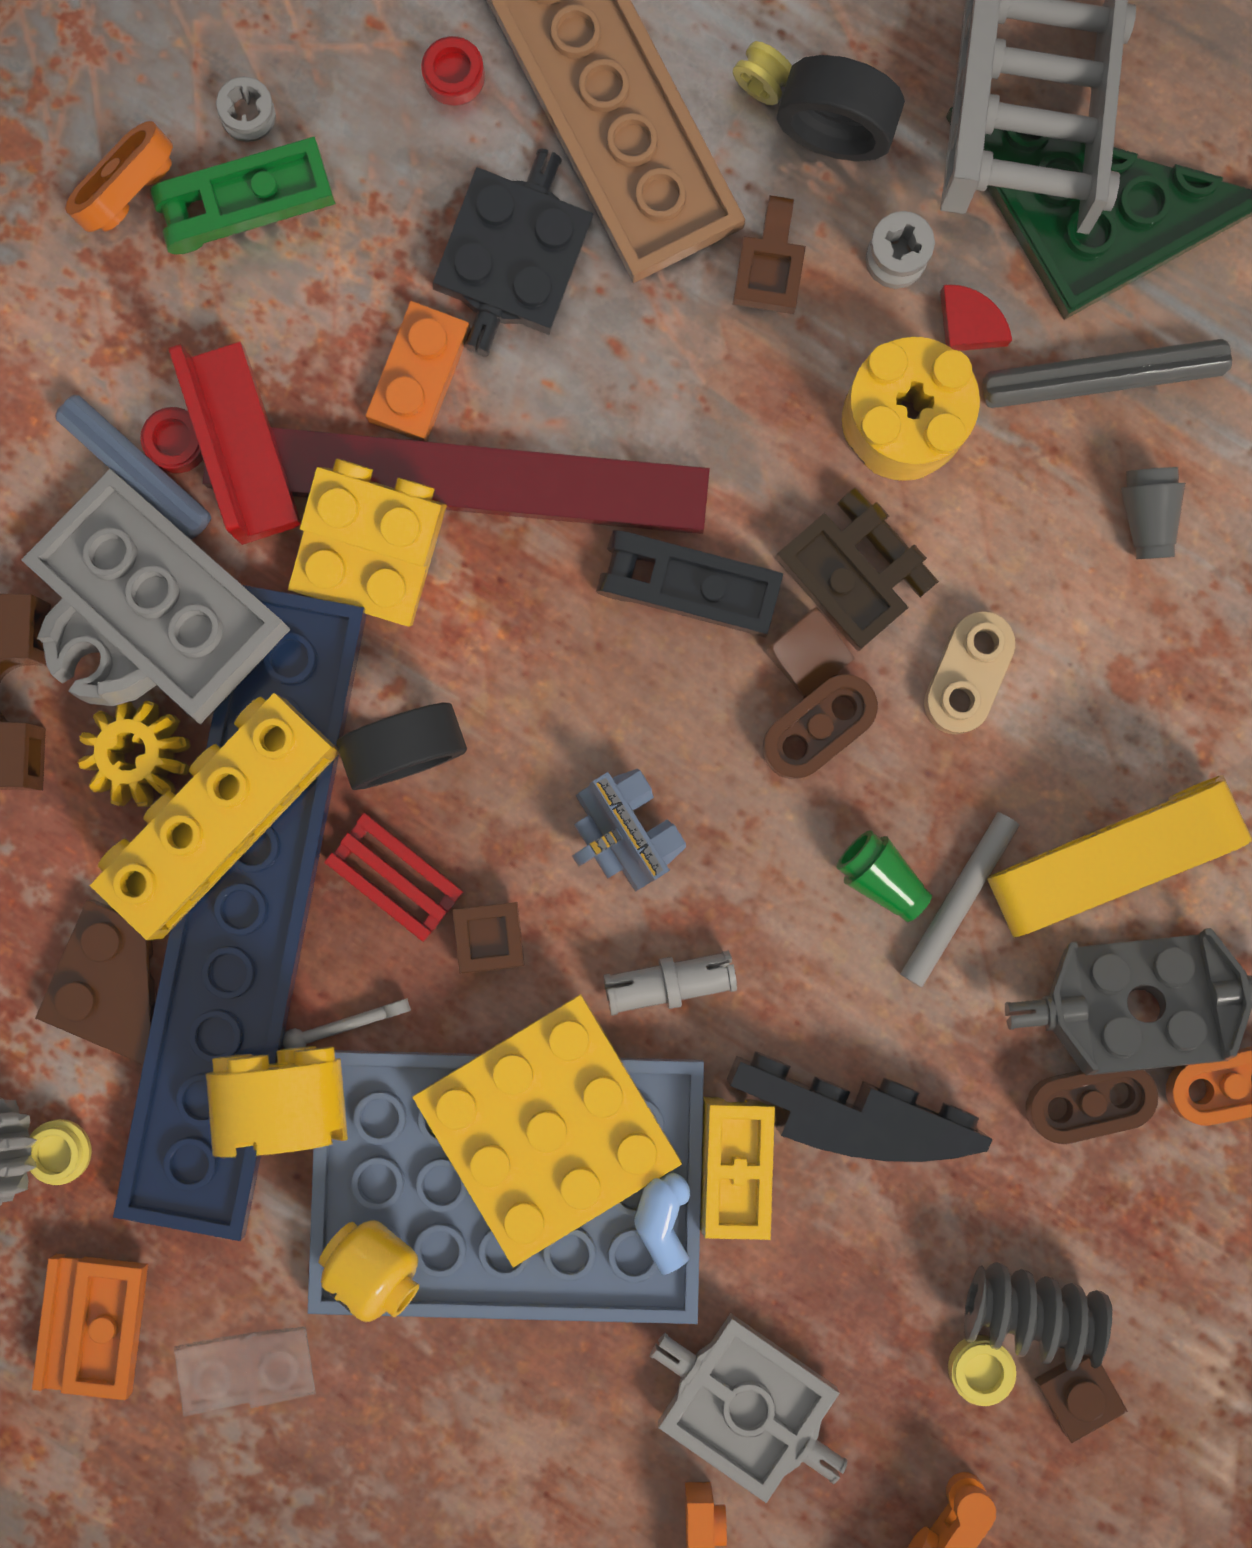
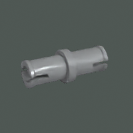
M729 950L722 951L720 954L674 962L672 957L659 959L658 966L603 975L611 1016L617 1015L619 1012L665 1003L668 1009L682 1006L681 1000L726 991H737L734 965H730L732 957Z

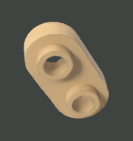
M991 612L970 614L961 620L950 633L924 698V709L929 721L944 733L956 735L976 729L985 721L991 710L1015 651L1013 630L1007 621L999 615ZM984 632L992 637L994 648L990 654L980 653L975 648L974 636L976 633ZM953 690H962L969 696L970 706L966 712H957L951 707L949 697Z

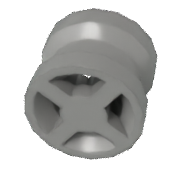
M907 211L894 212L881 219L874 229L865 257L867 270L875 281L884 287L893 289L908 287L918 281L932 257L935 245L933 230L928 222L918 214ZM899 240L897 244L891 245L892 242ZM907 245H909V247H910V249H911V252H910V253H909L908 249L906 248Z

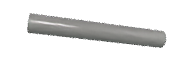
M997 812L900 973L901 976L919 987H923L1020 826L1016 821Z

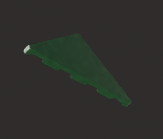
M953 107L949 109L946 116L950 125ZM994 129L991 135L985 134L983 150L993 152V159L1083 173L1086 144ZM1113 147L1111 171H1116L1120 174L1117 198L1112 210L1102 211L1090 234L1077 232L1080 200L987 185L988 191L1064 320L1251 217L1252 189L1222 181L1223 177L1177 164L1172 168L1137 158V153Z

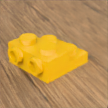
M336 458L333 469L317 467L300 530L304 532L288 590L316 599L364 607L365 614L407 627L412 626L447 504L432 500L435 488L399 477L397 478L395 488L370 481L373 469Z

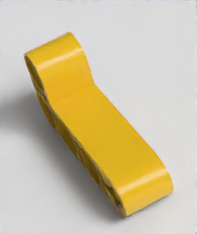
M1220 775L1177 792L1162 804L1007 867L989 876L987 880L1012 936L1019 937L1233 852L1249 844L1252 841V837L1224 776Z

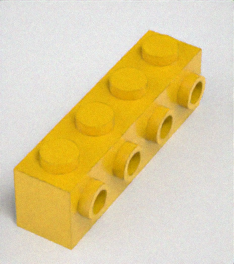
M273 693L267 701L263 697H258L252 701L234 722V725L239 730L222 748L217 744L207 748L189 768V772L194 777L177 795L169 791L161 796L145 813L143 819L148 825L130 843L127 839L119 841L99 861L97 867L103 872L89 886L146 940L163 939L339 755L338 748L283 697Z

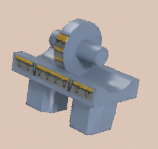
M639 769L617 775L613 778L607 772L593 780L588 787L575 795L588 815L574 824L587 845L572 855L578 867L595 858L607 879L622 870L636 892L669 872L667 864L686 848V842L676 826L668 819L646 832L634 814V810L654 798L651 786Z

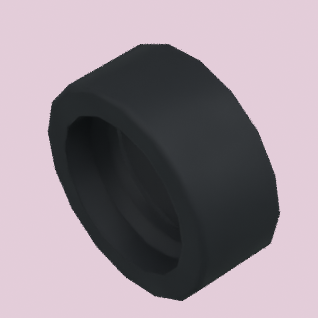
M809 56L802 58L792 65L776 119L784 133L796 143L816 153L835 159L856 162L876 160L889 152L905 99L900 87L889 76L866 63L841 56Z
M437 703L408 710L362 726L337 739V748L352 790L366 789L417 774L463 755L467 750L451 703Z

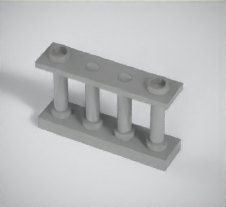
M1068 0L965 1L941 211L965 214L975 191H985L987 185L1080 200L1077 232L1090 234L1102 211L1112 210L1119 189L1120 174L1119 172L1111 171L1123 45L1128 43L1132 34L1136 17L1135 4H1129L1128 0H1105L1103 6ZM1006 18L1095 32L1097 33L1094 61L1007 47L1006 39L996 38L998 24H1004ZM1000 73L1090 87L1089 116L1000 102L999 95L990 94L991 80L998 79ZM994 129L1086 143L1083 173L993 159V152L983 150L985 134L991 135Z

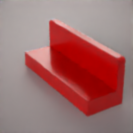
M236 342L191 357L182 344L169 347L168 350L227 532L244 545L301 526L299 513L243 344Z

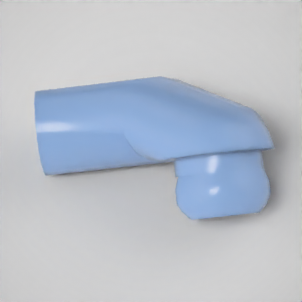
M669 1172L660 1179L655 1178L644 1187L634 1220L636 1230L661 1275L677 1270L690 1259L673 1229L679 1213V1206L686 1204L689 1200L690 1188L686 1180L674 1172Z

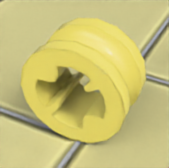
M754 41L746 50L748 60L738 61L733 67L732 73L737 83L750 96L766 105L773 106L782 98L783 93L780 87L786 86L792 65L788 59L772 46Z

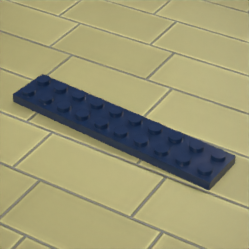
M242 585L279 617L290 631L214 710L206 749L213 744H217L222 748L239 730L234 725L239 714L256 698L263 697L267 701L273 693L286 699L337 747V739L342 737L344 733L367 614H365V608ZM339 755L169 933L113 1218L241 1241L246 1236L261 1155L256 1156L253 1146L236 1148L237 1157L213 1156L206 1074L213 1072L212 1059L243 1054H252V1056L268 1055L269 1064L278 1063L277 1050H282Z

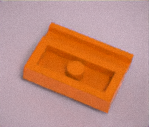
M56 1253L48 1258L32 1390L42 1391L45 1388L61 1390L63 1394L126 1400L133 1392L148 1264L93 1257L73 1258L65 1257L66 1254Z

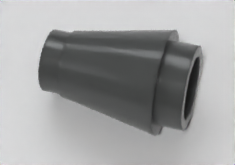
M1167 467L1126 471L1127 487H1121L1120 489L1133 545L1136 547V559L1175 557V544L1177 543L1186 484L1179 483V468Z

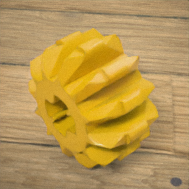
M144 701L137 712L132 702L116 705V719L106 712L98 711L93 717L95 723L102 730L100 734L83 732L79 736L80 742L94 747V754L79 759V768L83 770H99L92 778L89 787L96 793H103L111 789L110 799L114 805L125 806L133 796L139 807H150L154 799L153 788L162 795L169 791L175 793L174 784L167 777L169 772L186 775L189 771L187 764L174 760V753L189 749L190 741L185 737H170L177 729L180 721L172 714H167L158 719V704ZM134 742L145 745V754L136 757V765L126 763L124 760V753L134 750Z

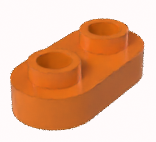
M147 121L134 127L122 137L73 190L65 206L66 212L86 232H93L100 228L103 231H109L115 228L126 217L130 208L128 204L144 185L150 186L155 184L170 169L172 160L169 156L173 149L172 141L152 121Z
M1252 1046L1239 1049L1237 1056L1228 1061L1176 1066L1170 1073L1166 1083V1097L1172 1110L1181 1118L1203 1126L1252 1117ZM1202 1079L1206 1085L1205 1096L1201 1100L1193 1102L1189 1096V1087L1195 1080Z

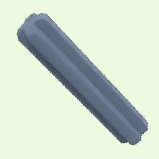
M70 396L58 408L55 414L56 420L189 539L197 537L211 521L210 513L81 396Z

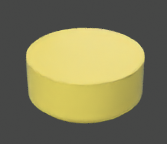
M978 1335L973 1343L963 1339L954 1347L948 1361L950 1380L958 1393L966 1401L979 1406H990L1004 1400L1012 1391L1016 1381L1014 1360L1003 1345L998 1350L992 1349L989 1336Z

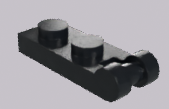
M612 531L607 548L612 553L608 572L600 574L596 589L598 594L611 599L641 604L766 638L784 573L625 531ZM637 560L655 563L650 583L632 579Z

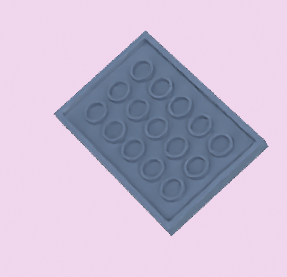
M334 1050L335 1058L341 1059L348 1139L345 1141L332 1139V1145L313 1148L308 1314L353 1315L322 1288L321 1276L324 1267L319 1264V1258L329 1241L347 1223L353 1221L356 1225H360L369 1220H376L404 1241L418 1255L419 1261L413 1280L419 1284V1289L412 1301L398 1316L698 1324L703 1060L620 1058L681 1159L682 1165L671 1172L681 1175L690 1188L689 1200L686 1204L679 1206V1213L673 1226L690 1259L677 1270L661 1275L639 1236L634 1223L643 1189L514 1268L512 1267L412 1098L419 1091L480 1054ZM385 1312L382 1316H391V1315H390L389 1313Z

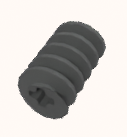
M995 1262L990 1264L986 1270L982 1265L978 1267L974 1274L966 1299L964 1317L965 1340L973 1343L984 1326L989 1328V1339L992 1349H1000L1009 1333L1014 1335L1015 1353L1017 1356L1024 1357L1034 1340L1039 1342L1040 1360L1042 1363H1051L1058 1348H1063L1067 1370L1075 1371L1084 1355L1089 1356L1091 1367L1096 1369L1103 1361L1110 1339L1112 1303L1109 1296L1102 1291L1095 1290L1089 1292L1086 1296L1083 1288L1077 1284L1070 1283L1060 1289L1058 1281L1052 1277H1042L1035 1283L1033 1274L1027 1270L1020 1269L1015 1271L1010 1277L1008 1268L1002 1263Z

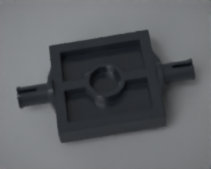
M547 149L537 150L526 182L511 181L476 167L433 280V290L463 301L473 312L477 313L464 347L471 352H475L481 333L485 330L478 348V354L482 356H489L490 348L500 323L522 324L550 335L593 219L594 213L561 201L550 192L562 158L552 152L545 173L542 174L547 161Z

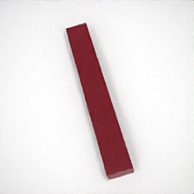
M271 427L293 496L309 497L316 468L327 467L333 469L337 458L373 469L370 481L395 488L397 478L399 477L435 488L432 500L447 504L446 510L695 534L704 533L710 468ZM204 464L202 483L207 488L213 489L206 466Z

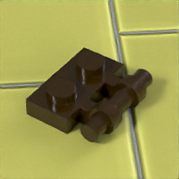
M855 487L837 503L851 519L852 523L841 531L829 516L824 513L777 553L775 558L859 652L909 608L893 590L897 584L905 580L921 598L939 581L923 564L927 558L914 544L909 548L886 522L889 515L879 503L876 502L871 505ZM866 537L890 563L880 574L855 547Z

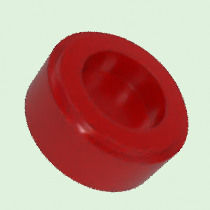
M448 36L433 42L423 55L421 70L427 91L435 100L446 105L458 106L470 102L480 93L484 85L485 71L482 56L473 43L461 37Z
M179 407L162 408L150 415L145 421L141 431V446L145 455L161 470L175 474L185 473L194 469L202 462L203 456L187 410Z

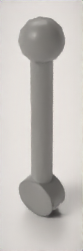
M408 998L307 1031H301L296 1028L290 1029L284 1034L282 1046L284 1049L306 1047L308 1043L409 1012L411 1008Z

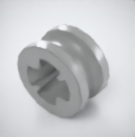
M245 76L233 78L222 86L217 95L216 106L226 132L236 140L243 142L258 141L268 135L274 126L276 113L271 94L266 86L255 78ZM245 98L246 103L249 105L251 98L257 99L255 104L259 115L253 120L248 121L246 115L243 114L242 121L236 120L237 113L234 104L240 99Z

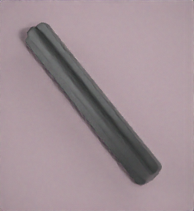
M1217 339L990 371L983 378V397L987 407L998 408L1218 377L1226 374L1232 367L1231 349L1226 340Z

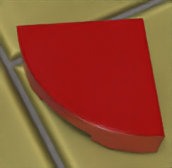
M943 285L940 296L945 344L958 351L1009 346L1012 342V335L1008 322L992 300L969 287Z

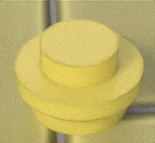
M56 1119L40 1125L31 1133L30 1138L37 1140L31 1147V1156L36 1162L37 1167L30 1170V1172L43 1183L50 1185L69 1183L82 1175L88 1167L92 1154L91 1142L87 1133L78 1124L65 1119Z

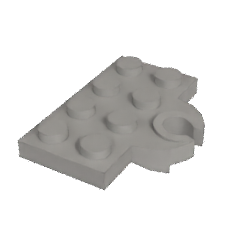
M111 469L21 559L62 597L45 616L37 637L43 642L46 666L51 675L63 684L74 677L76 665L82 657L94 652L100 653V664L95 673L89 677L75 680L69 689L71 694L89 704L116 706L134 701L157 685L194 720L202 724L290 631L279 617Z

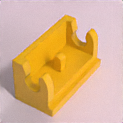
M703 1097L700 1231L705 1238L771 1240L775 1107L773 1105H765L763 1102L754 1099H745V1102H728L719 1097Z

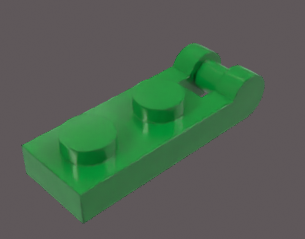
M315 136L157 183L150 189L155 210L164 215L167 227L163 229L162 234L167 251L171 254L190 253L201 248L204 243L336 204ZM202 200L206 213L190 218L187 208L192 202Z

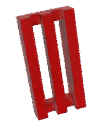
M363 813L357 820L356 826L350 833L345 835L339 847L328 856L324 863L418 939L425 942L464 894V891L370 815ZM370 833L446 894L439 904L364 845L361 841L366 834ZM351 853H354L430 915L422 923L345 860Z

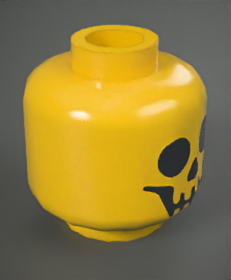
M369 1220L360 1225H356L352 1221L334 1235L319 1258V1264L324 1267L321 1276V1286L324 1291L363 1322H371L381 1317L385 1312L389 1313L392 1317H396L408 1306L419 1289V1284L413 1280L419 1261L418 1255L410 1246L379 1221Z

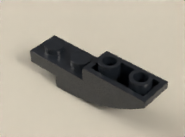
M756 1051L751 1061L736 1056L727 1077L730 1086L783 1108L776 1125V1129L781 1136L813 1148L845 1156L893 1162H926L956 1159L987 1152L993 1140L982 1131L975 1129L979 1117L944 1102L939 1113L916 1104L920 1094L918 1091L887 1078H883L880 1088L863 1081L854 1104H850L847 1102L850 1094L849 1090L814 1076L811 1086L787 1077L791 1066Z

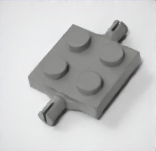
M731 1313L712 1341L699 1350L696 1355L671 1339L666 1333L662 1334L658 1339L659 1345L655 1344L650 1357L656 1359L681 1377L676 1395L658 1420L659 1429L765 1503L768 1502L784 1476L800 1466L802 1462L827 1478L832 1484H835L840 1479L838 1471L842 1474L844 1473L848 1460L817 1440L821 1421L840 1394L837 1386Z

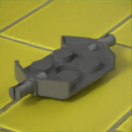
M1212 928L1204 929L1198 935L1078 947L1077 942H1071L1063 951L1049 995L1044 996L1041 1000L1006 1002L1005 1016H1010L1006 1022L1009 1030L1044 1025L1046 1031L1053 1030L1086 1076L1223 1062L1234 1058L1238 1054L1252 1009V976L1247 975L1246 971ZM1145 990L1157 999L1160 1012L1156 1021L1142 1022L1130 1013L1127 999L1131 991Z

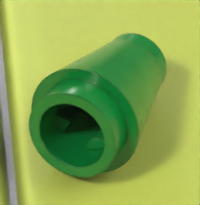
M866 831L852 842L837 863V869L845 875L844 884L893 914L899 915L905 922H911L917 918L932 899V894L924 887V884L887 836L879 838L873 831Z

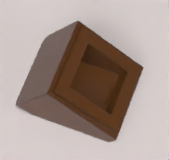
M818 607L811 610L770 645L765 652L804 698L828 679L834 677L855 659Z

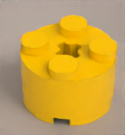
M924 337L896 339L883 343L873 350L859 368L845 398L842 410L844 437L850 448L852 447L856 454L864 461V465L873 473L888 479L916 480L938 470L956 454L971 434L976 424L980 407L978 384L972 372V364L969 358L961 351L954 350L939 341ZM902 401L913 403L914 410L920 412L917 419L907 417V407L901 405Z
M316 1046L277 1050L278 1063L269 1064L268 1055L252 1056V1054L213 1058V1072L206 1074L213 1156L237 1157L236 1148L253 1146L256 1156L279 1154L332 1145V1139L339 1141L347 1140L341 1059L335 1058L334 1047L316 1048Z

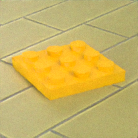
M582 994L569 1000L412 1097L513 1268L643 1189L653 1179L661 1178L682 1165L681 1159Z

